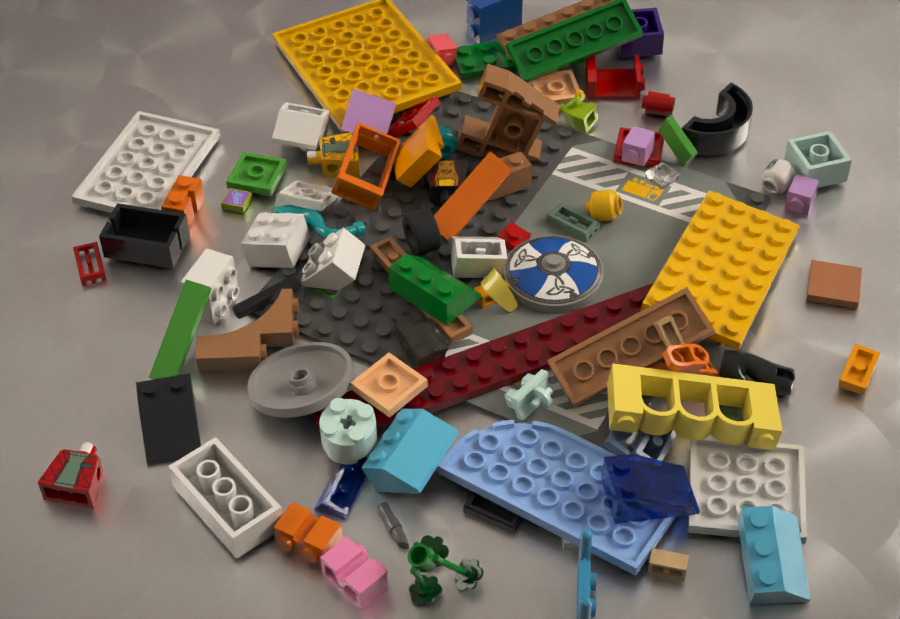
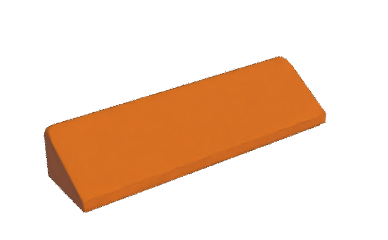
M492 152L486 155L434 215L440 236L449 242V236H457L512 172V169Z

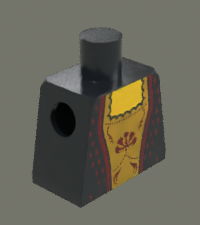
M469 160L438 161L424 174L430 203L440 204V207L445 204L469 176Z

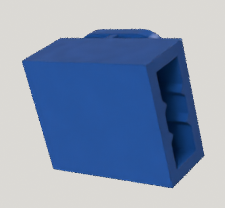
M466 0V22L469 35L478 43H483L496 38L499 33L522 25L523 0Z

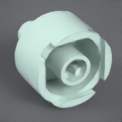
M335 398L321 414L319 422L321 443L331 460L340 464L358 463L359 459L365 456L366 458L369 457V454L377 445L376 417L371 405L354 399Z

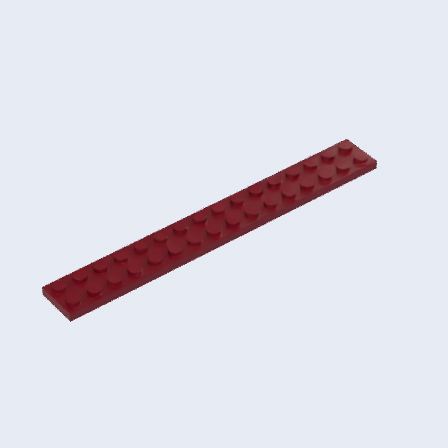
M654 283L413 368V370L427 379L428 387L401 409H424L429 413H434L519 382L527 374L536 375L541 369L549 371L551 369L547 364V360L640 312L642 303ZM352 390L346 392L341 397L342 399L359 400L371 405ZM371 405L376 417L377 433L387 430L400 410L389 418ZM326 408L311 413L319 432L320 417Z

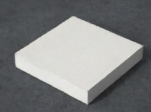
M295 180L277 194L276 202L322 211L335 201L338 196L331 193L332 188Z

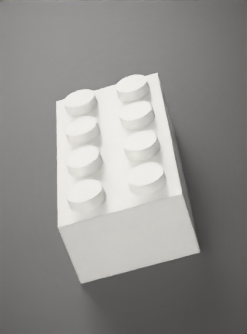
M216 437L168 466L174 489L236 559L274 535L273 527L282 516L281 506Z

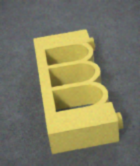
M612 364L607 382L609 430L637 433L639 429L650 435H664L673 429L676 434L690 440H702L711 434L718 441L729 445H740L747 441V447L767 450L776 449L782 434V425L775 384ZM642 395L667 398L668 411L659 412L647 407L643 402ZM680 400L704 403L706 416L698 417L686 412ZM719 405L742 407L744 421L737 422L725 417L721 413Z

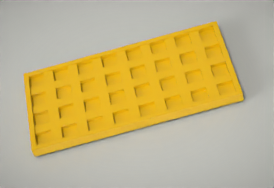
M708 191L644 299L641 311L688 287L715 329V333L708 338L739 351L800 225L748 206L743 202L735 201L720 193Z

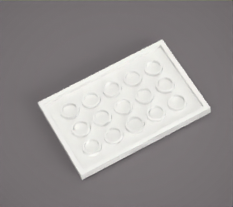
M138 111L71 196L73 204L109 213L113 212L117 203L162 210L161 206L178 175L193 176L220 138L219 129Z

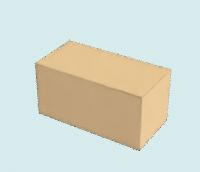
M652 548L648 574L684 581L689 555Z

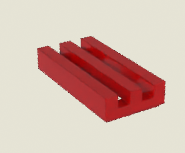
M93 242L73 247L82 286L87 285L86 281L90 280L92 284L97 283L96 279L99 278L102 281H106L98 243ZM89 249H94L99 268L98 272H94ZM81 251L85 253L89 274H84L79 253Z

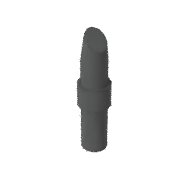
M381 503L377 509L385 521L387 530L392 534L399 547L408 549L409 543L398 518L394 516L388 503Z

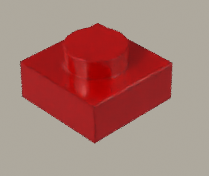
M510 222L497 237L504 239L506 248L512 251L519 244L529 240L531 233Z

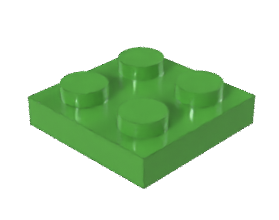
M242 152L226 181L227 189L233 188L249 191L254 194L272 196L287 168L286 159Z

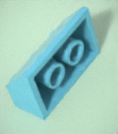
M401 409L375 449L369 454L368 459L362 466V470L377 492L420 494L459 432L456 428L424 409Z
M773 506L742 507L737 522L749 605L810 602L797 516Z

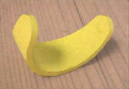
M494 268L481 281V285L496 303L505 310L512 312L517 308L518 304L509 287Z

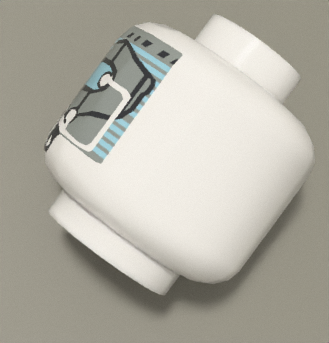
M782 159L771 161L761 174L763 188L771 194L786 192L796 175L792 163Z

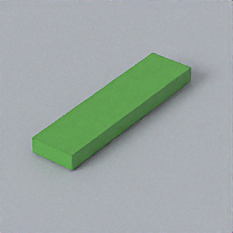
M185 280L150 372V379L180 375L212 290L209 286Z

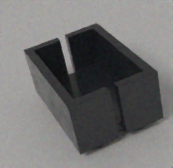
M117 203L109 217L110 222H106L99 235L104 258L174 269L181 255V250L184 249L190 237L187 215L184 213Z

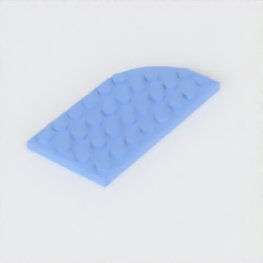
M514 420L494 422L492 427L480 431L475 429L459 439L444 455L436 468V473L577 546L580 545L581 531L584 529L591 530L593 534L591 553L635 576L651 554L652 548L656 547L682 509L690 494V490L571 432L539 421L526 424L514 423Z

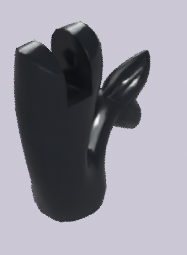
M724 350L719 377L749 381L746 377L747 375L755 382L775 384L776 395L786 396L792 392V382L795 380L796 372L792 368L776 364L751 353Z

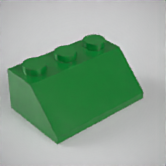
M405 254L388 267L390 290L446 326L481 298V293L424 258Z

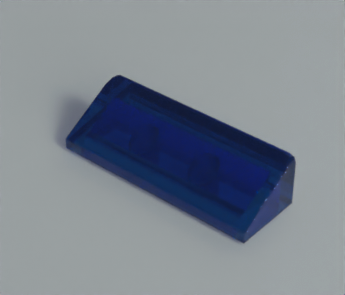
M365 456L355 464L337 463L314 510L344 520L366 477L362 466L368 458Z

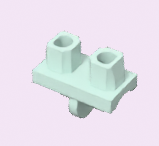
M541 369L536 375L527 374L522 378V387L518 391L510 389L505 394L507 406L515 410L517 419L524 420L538 406L542 409L549 408L552 405L550 395L554 391L548 382V371Z

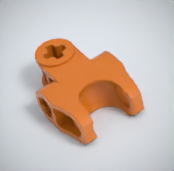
M697 344L669 346L661 354L665 359L664 363L646 367L719 377L718 371L713 368L710 362L708 352Z

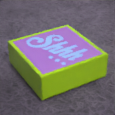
M229 188L221 202V208L244 214L252 200V192Z

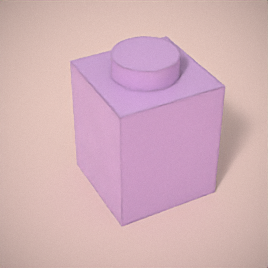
M633 126L623 142L622 161L644 167L654 148L655 132Z
M796 174L788 190L784 209L808 216L816 197L819 180Z

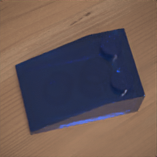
M635 454L604 457L601 481L614 524L699 514L700 510L684 466Z

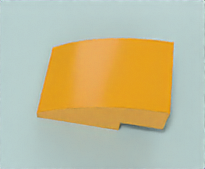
M431 115L397 150L394 160L396 179L410 188L442 158L440 150L444 147V143L435 116Z

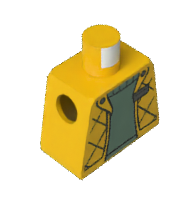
M353 132L322 137L320 139L321 150L307 151L308 165L322 164L323 176L337 177ZM355 144L345 173L360 178L358 145Z

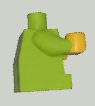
M578 89L574 94L575 97L567 105L560 104L559 112L564 114L565 122L573 129L587 134L598 120V114L596 112V104L589 102V104L582 101L585 99L584 91Z

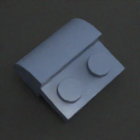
M639 429L637 433L611 430L603 446L612 453L654 473L659 469L677 434L673 429L664 435H650Z

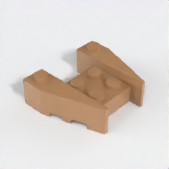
M487 64L480 80L477 99L496 105L489 123L465 115L458 131L456 150L479 157H485V154L492 152L498 158L521 151L528 160L539 161L542 140L536 139L543 122L557 125L560 105L511 71Z

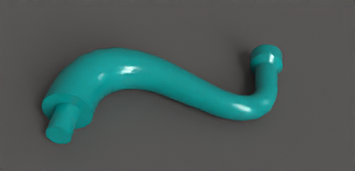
M294 205L274 207L271 210V213L303 214L306 224L312 226L316 233L325 239L330 233H336L340 230L327 228L323 217L317 210ZM362 221L354 222L352 226L345 227L347 231L356 237L363 236L366 232Z

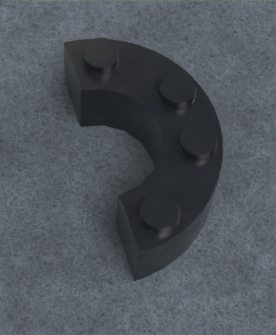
M730 82L718 96L716 115L719 118L702 119L694 116L682 127V130L697 150V155L730 153L741 146L749 134L753 111L752 101L742 88Z

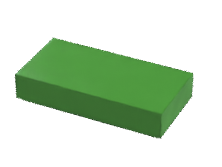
M671 116L665 119L658 131L684 167L691 163L698 152L674 117Z

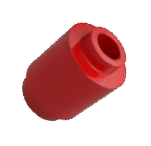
M649 91L648 95L643 96L641 108L645 109L646 114L659 116L673 115L675 97H670V94Z

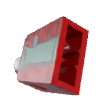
M83 442L78 451L63 449L58 453L38 481L43 500L94 509L103 477V468L100 457L96 455L97 448L95 445Z

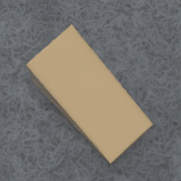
M666 316L653 323L666 348L685 344L673 317Z

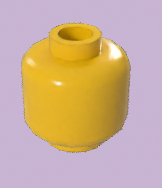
M614 190L594 191L590 196V200H586L587 214H591L592 219L598 222L614 221L618 218V215L622 214V198Z

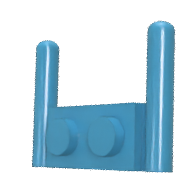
M589 529L582 530L580 534L576 619H590V617H595L596 599L590 598V591H596V573H591L590 556L593 534Z

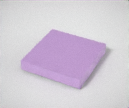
M353 89L340 132H353L359 122L387 134L396 103Z

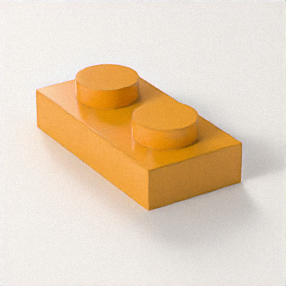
M855 344L839 379L838 387L864 395L881 352Z

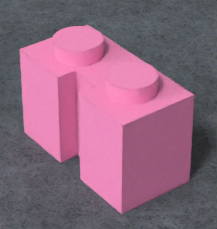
M345 537L320 557L322 574L362 610L388 589V572L380 561H374L372 558L367 559V551L361 544H355L348 537Z

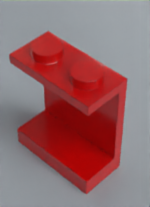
M634 55L633 69H596L595 56L586 59L587 99L640 100L641 91L645 90V77H643L644 65L640 64L639 55Z

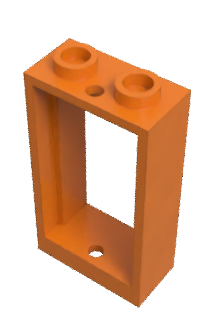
M358 122L350 138L331 193L375 211L383 196L401 140ZM355 144L387 157L377 186L345 173Z

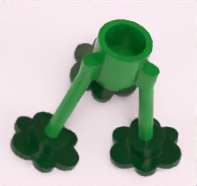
M426 535L421 539V544L414 542L407 555L408 562L412 565L410 573L416 578L415 584L409 587V592L412 594V602L415 605L422 603L430 605L434 602V598L442 594L443 589L438 584L437 577L431 576L428 578L426 575H421L422 572H429L441 565L456 572L455 579L458 580L457 588L459 590L475 589L477 581L484 574L483 568L479 567V561L477 559H463L458 566L445 560L449 555V548L443 545L444 540L439 536L433 538L430 535Z

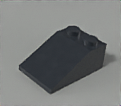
M190 373L136 382L147 466L179 460L201 446Z

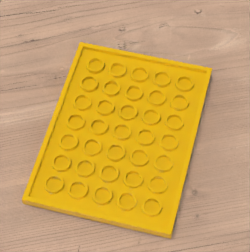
M373 0L272 33L275 44L325 110H330L329 116L339 130L341 129L353 89L396 103L394 113L411 108L413 105L432 96L439 98L462 90V82L390 0Z

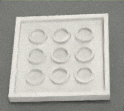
M710 436L702 440L690 441L688 532L740 538L737 521L742 507L773 506L797 516L801 544L806 543L807 520L803 445L778 443L775 450L747 447V441L740 445H729Z

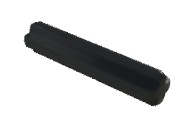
M292 275L232 307L233 313L238 319H242L275 302L282 289L292 288L293 292L300 289L301 281L297 275Z

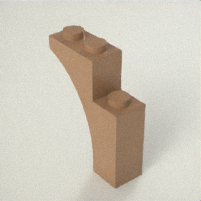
M292 288L282 289L271 308L251 324L224 334L197 336L196 362L199 372L254 370L263 359L267 358V347L293 346L294 336H299L298 320H294V314H299V299L294 298Z

